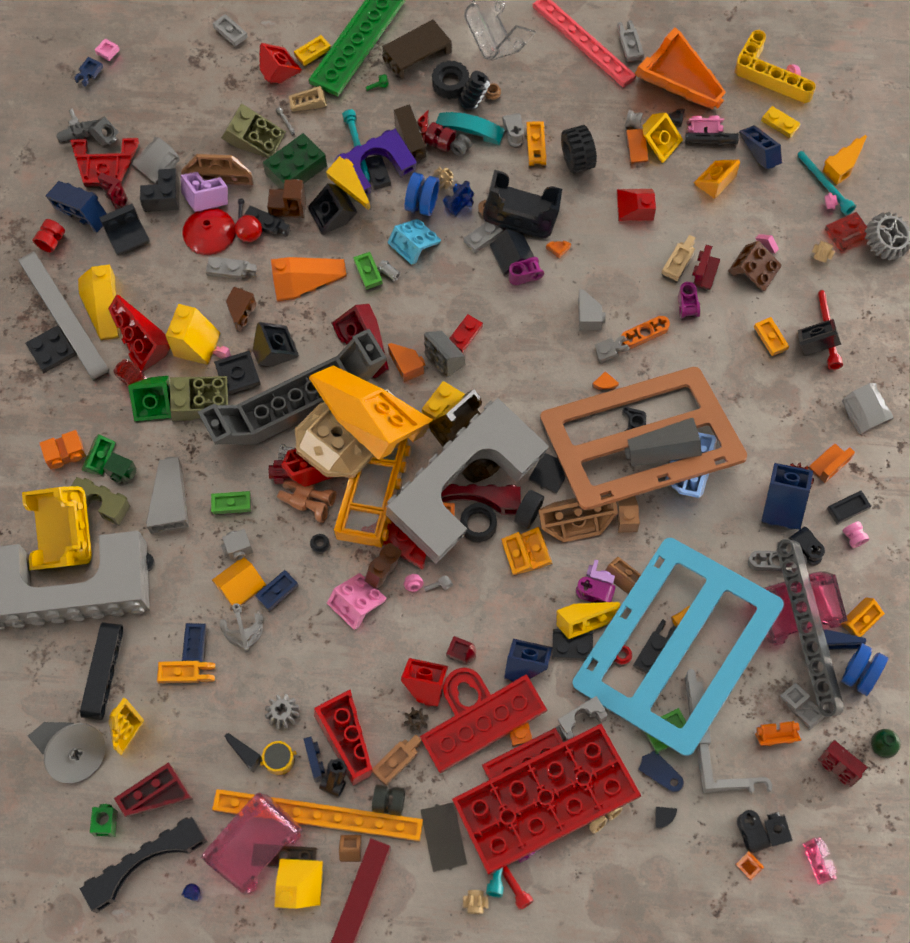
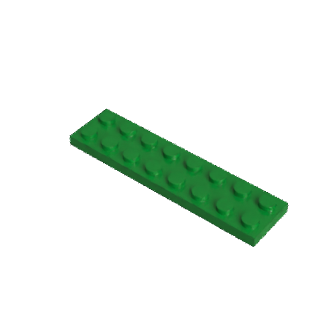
M365 0L308 79L309 84L315 87L321 86L324 91L339 96L405 0Z

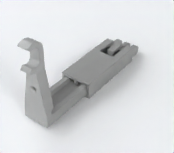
M689 669L685 676L689 716L704 695L703 682H697L696 673L693 669ZM708 728L696 747L703 793L748 788L752 794L755 790L754 784L757 783L766 784V790L770 793L772 783L766 777L718 779L714 783L709 753L711 739Z

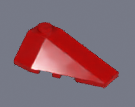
M116 295L108 308L116 328L121 330L123 344H127L130 351L128 354L130 360L140 372H144L165 358L171 348L165 333L120 295Z

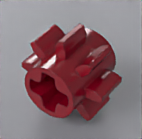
M274 460L273 465H269V479H274L275 484H283L285 479H289V475L281 466L283 460Z

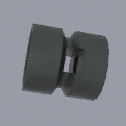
M376 784L373 794L372 812L384 813L388 811L391 815L401 816L404 807L405 788L393 787L389 789L386 785ZM389 795L393 796L392 805H388Z

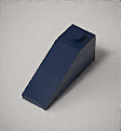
M755 125L739 131L740 136L757 162L764 168L771 169L782 164L781 144Z

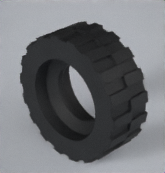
M454 60L441 62V64L434 68L432 73L434 91L437 95L442 96V98H458L466 86V82H468L469 71L461 62ZM453 74L459 77V82L455 85H446L442 79L446 75Z

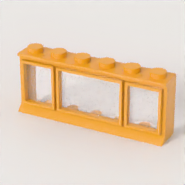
M408 438L398 442L390 455L380 460L374 456L354 478L348 479L334 527L337 540L381 548L383 542L387 541L389 533L387 526L392 521L385 515L386 506L388 505V500L393 495H396L397 491L401 490L402 487L401 476L402 473L406 472L407 462L405 461L411 454Z

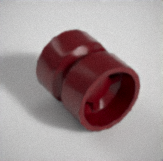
M432 122L426 131L424 142L433 147L437 145L438 149L449 152L451 142L455 141L456 131L447 127L443 129L442 125Z

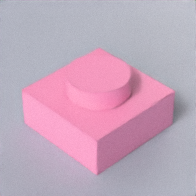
M105 38L95 49L97 55L110 61L120 49L118 45Z

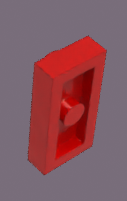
M467 314L449 339L463 353L481 330L483 323Z

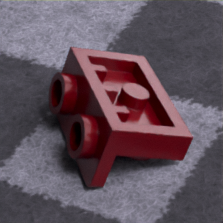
M101 172L98 180L106 194L105 196L111 200L115 210L124 207L127 204L128 198L120 180Z

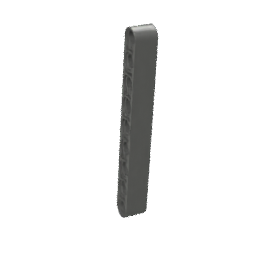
M783 539L777 544V553L818 708L823 716H838L843 712L844 704L803 552L797 541ZM788 544H790L792 548L790 553H787L786 547ZM793 563L797 566L795 573L791 569ZM799 582L802 585L800 592L797 591V584ZM804 602L807 604V610L805 612L802 610V604ZM809 622H811L813 625L811 632H809L807 629V624ZM814 642L818 645L816 652L812 648ZM819 662L823 664L822 672L818 669ZM824 682H827L829 685L827 692L823 689ZM830 702H832L834 705L833 712H831L828 708Z

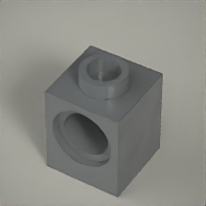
M105 116L99 118L88 129V132L102 146L106 144L111 145L117 139L115 136L119 133ZM102 128L107 131L106 137L102 134Z

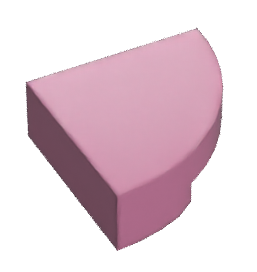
M759 234L755 238L769 252L776 253L779 250L772 235Z
M217 346L213 351V355L221 359L231 356L229 348L221 346V348Z

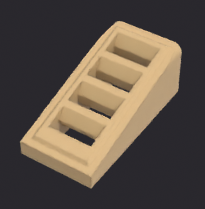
M321 86L289 96L292 112L327 106L325 93Z

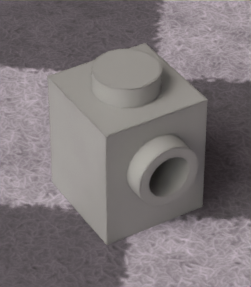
M245 529L231 531L222 537L224 544L221 545L225 556L229 555L231 561L240 560L246 557V555L253 553Z

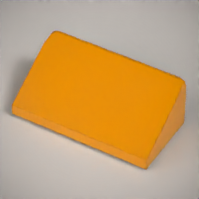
M866 597L840 624L851 635L862 637L885 613L874 598Z

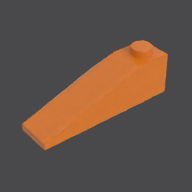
M301 257L271 259L277 302L297 299L303 293L313 292L319 286L328 285L347 277L344 259Z

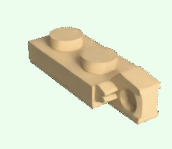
M689 235L685 243L680 242L677 244L662 270V275L678 282L694 254L695 248H693L695 237Z

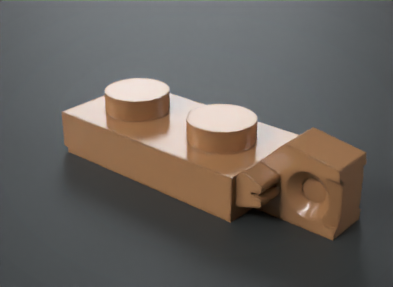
M415 735L409 742L406 739L402 742L400 741L372 768V773L387 786L418 754L416 749L422 744V740Z

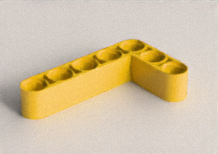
M762 30L753 31L737 58L735 74L803 103L810 102L816 88L815 83L807 78L758 59L764 47L766 33Z

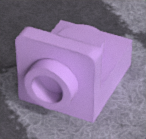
M594 560L593 565L589 564L586 576L613 584L614 575H611L608 571H596L599 560Z

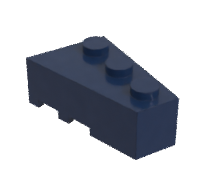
M58 181L45 195L55 209L69 217L74 215L80 219L79 223L82 225L89 224L94 232L98 233L103 227L99 217L107 213L98 201L99 198L95 193L87 192L81 187L76 188L70 183Z

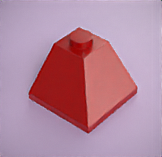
M265 43L260 44V71L266 81L282 83L302 71L284 47Z
M617 189L618 221H653L656 212V200L653 189Z
M409 658L401 676V682L418 703H423L427 706H438L442 697L448 666Z

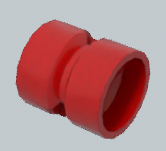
M45 219L40 227L41 231H37L32 241L39 249L53 253L58 245L57 241H60L65 234V229L58 222Z

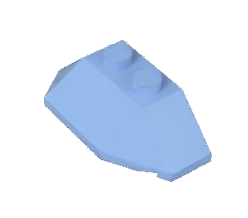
M698 432L701 441V454L715 450L717 440L715 435ZM682 459L671 460L670 463L675 462V461H678V460H682ZM709 474L672 484L671 486L679 494L700 498L704 493Z

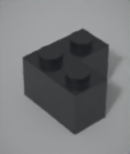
M176 168L158 169V184L140 185V202L144 212L179 210L180 180Z

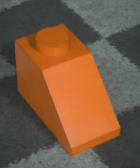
M393 343L388 344L389 355L404 382L424 374V366L426 364L423 357L418 356L416 350Z

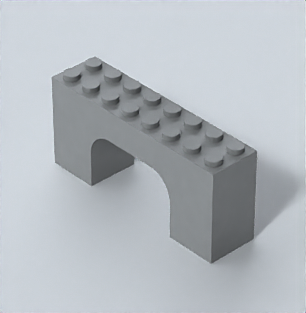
M499 398L494 402L490 400L484 406V411L481 415L477 413L470 420L467 428L463 427L460 429L453 442L450 440L444 445L440 455L435 454L429 460V465L426 469L422 467L415 474L414 480L406 482L401 488L400 494L398 496L393 495L387 502L385 515L436 564L464 536L467 530L444 506L441 499L442 491L477 459H490L496 462L513 480L518 482L544 456L549 447Z
M139 531L99 535L100 565L97 573L86 582L48 587H31L29 554L20 544L0 546V630L5 629L6 626L21 628L25 624L44 625L45 622L50 621L53 623H63L68 619L81 621L85 617L100 619L104 618V615L123 616L124 613L129 612L142 614L144 611L150 610L149 580L146 564L147 543Z

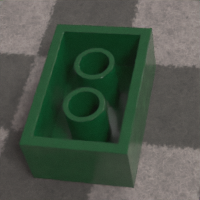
M302 133L263 161L265 175L276 186L284 190L285 180H303L304 184L327 167L326 154Z

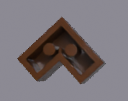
M285 180L284 190L279 188L269 189L268 213L285 218L305 217L306 196L303 180Z

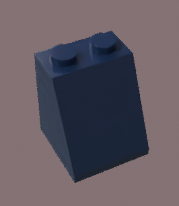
M774 463L761 522L784 526L788 529L801 530L813 471Z

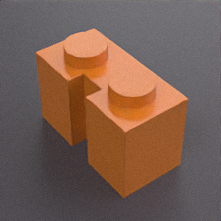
M76 430L62 434V437L57 439L53 437L39 442L45 462L50 470L61 468L67 463L78 462L82 458L87 457L81 437Z

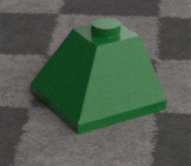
M169 375L149 377L128 385L134 421L171 418Z

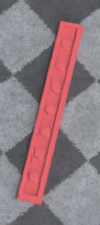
M537 0L533 3V8L620 86L624 88L636 79V75L552 0Z

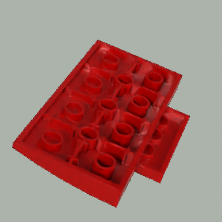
M599 724L563 742L555 727L482 764L489 780L454 797L452 800L489 875L640 798L641 794L603 725Z

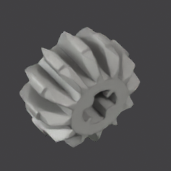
M286 694L283 696V699L276 695L277 701L270 699L269 702L272 706H265V710L268 712L265 714V717L270 719L269 724L271 726L276 724V728L280 729L283 724L285 729H288L287 723L290 722L292 725H295L296 722L293 718H299L300 716L296 712L300 709L299 705L295 704L294 698L289 700ZM283 709L286 710L282 715H279V712H282Z

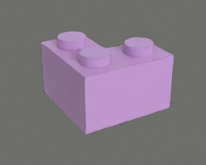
M198 172L181 175V193L195 212L228 205V186L221 177L204 181Z

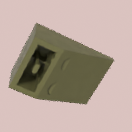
M241 103L221 139L236 148L269 158L276 152L286 131Z
M227 376L170 377L172 421L199 419L201 417L198 411L213 404L228 405Z

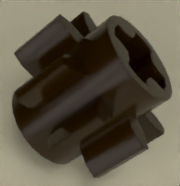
M412 707V712L404 714L408 719L404 722V726H410V733L413 730H417L420 734L423 727L428 728V724L424 721L429 719V717L422 714L423 708H420L418 711ZM417 717H419L420 722L417 721V722L414 724L412 719H415V720H416Z

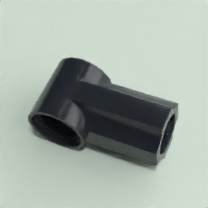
M339 758L330 760L319 789L336 798L340 797L346 785L344 780L347 769L345 761Z

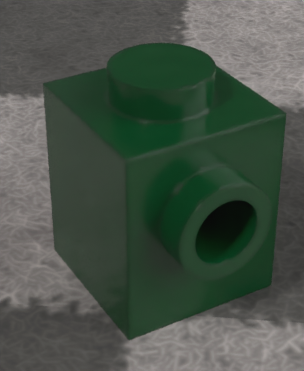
M114 452L103 467L111 480L116 483L123 482L125 484H128L129 480L134 478L137 469L132 460Z

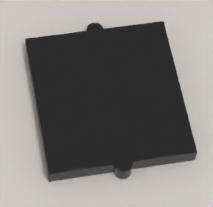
M545 453L538 461L529 477V481L541 486V489L545 488L557 494L566 478L558 457Z

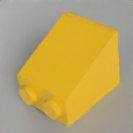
M178 304L165 336L174 357L209 365L220 337V332L196 308Z

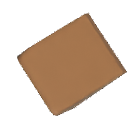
M340 835L339 859L341 862L361 861V835Z

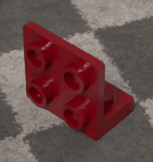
M835 740L832 741L818 759L825 770L832 771L838 776L837 778L842 784L849 785L850 787L862 778V774L868 768Z

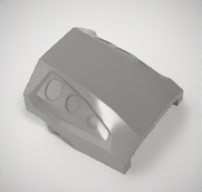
M154 137L153 141L134 159L132 167L139 169L153 184H158V169H174L180 159L171 146L160 137Z
M869 383L860 387L842 400L851 422L860 435L885 421L893 420L892 412L878 391L876 383Z

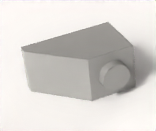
M579 289V330H601L602 323H605L606 320L605 312H602V305L583 289Z

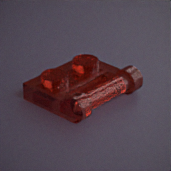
M854 212L826 225L825 231L837 248L843 252L849 246L865 239L867 226L859 214ZM859 231L861 232L860 234H858V235H856V236H854V237H852V238H849V239H847V240H842L843 238H846V237H848V236H850V235H852V234H854V233H856V232H859Z

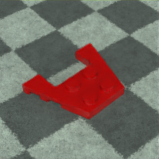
M122 138L121 153L87 154L88 143L86 139L70 141L85 187L101 186L98 180L101 172L122 182L139 146L138 138Z

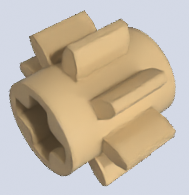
M439 167L432 174L433 177L439 178V189L444 187L447 190L454 182L452 180L454 175L448 168L442 170Z
M820 241L819 244L815 243L812 249V253H815L813 258L825 263L827 259L832 260L835 253L832 250L833 245L825 241Z
M468 890V896H463V908H467L468 914H483L484 908L488 909V896H484V891Z

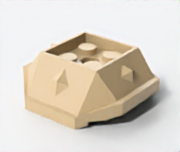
M325 402L320 403L295 428L297 454L326 477L354 478L374 457L363 444L336 420ZM338 433V434H340L341 436H340V437H335V436H333V434Z

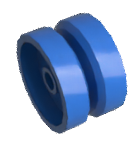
M414 172L409 180L406 191L405 210L415 213L419 209L421 215L430 217L438 198L439 178L429 176L425 180L423 174Z
M862 643L849 660L841 682L851 687L858 678H861L857 685V691L868 696L882 674L889 658L878 652L871 661H868L872 654V648Z

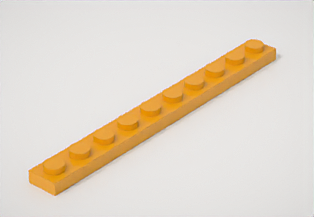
M216 789L212 808L214 812L420 842L423 819L220 789Z

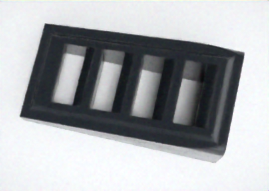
M226 733L225 738L250 771L254 772L262 761L260 754L230 733Z

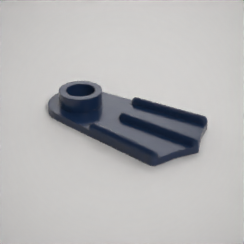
M655 750L642 756L639 771L671 792H678L683 788L684 780L682 776L663 757L656 754ZM676 780L678 785L672 786L670 781Z

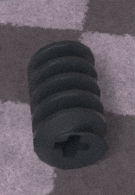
M473 71L466 86L458 98L459 104L462 107L474 110L479 106L490 86L488 76L481 71Z

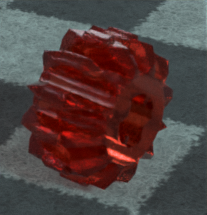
M126 359L119 362L113 370L115 376L127 387L132 383L146 379L141 369Z

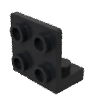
M132 203L99 217L117 255L150 242Z

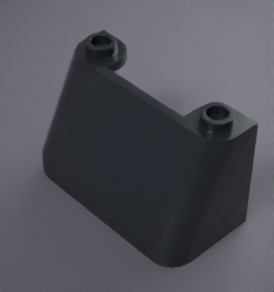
M494 170L483 211L484 220L490 224L539 238L549 237L559 213L563 189L549 186L544 189L542 196L509 187V176L502 171Z

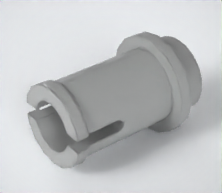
M382 260L377 266L379 273H384L392 281H396L401 275V272L391 266L389 261Z

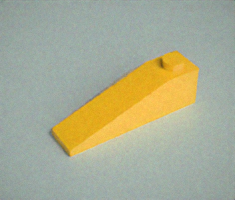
M110 264L91 267L78 278L79 295L100 340L119 338L118 328H116L108 309L116 296L115 275Z
M124 697L118 706L111 711L110 719L108 720L113 749L120 755L123 754L144 722V719Z

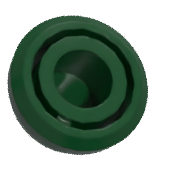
M881 729L873 734L871 746L879 756L890 758L899 752L901 741L894 731Z

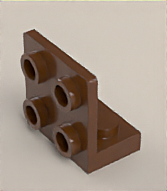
M760 241L745 245L728 272L732 276L744 273L761 291H765L782 264Z

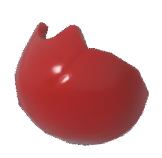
M243 215L238 218L235 224V233L243 242L252 243L259 239L262 234V225L255 216Z

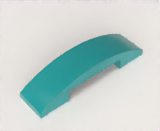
M443 112L439 113L436 123L442 125L443 129L447 127L482 136L483 141L497 145L501 144L505 129L484 118L465 113Z

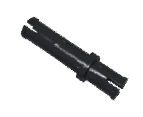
M719 131V133H685V143H713L722 145L738 144L739 133H723V131Z

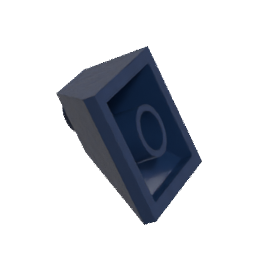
M513 639L507 658L504 679L514 682L526 674L531 679L547 670L552 647Z

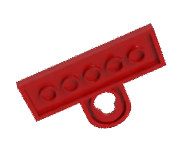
M458 668L446 677L443 685L444 696L455 716L424 733L420 738L439 773H442L548 710L527 674L497 692L490 694L481 676L476 671L470 668ZM466 682L478 692V700L474 705L464 706L460 703L458 692L460 683Z

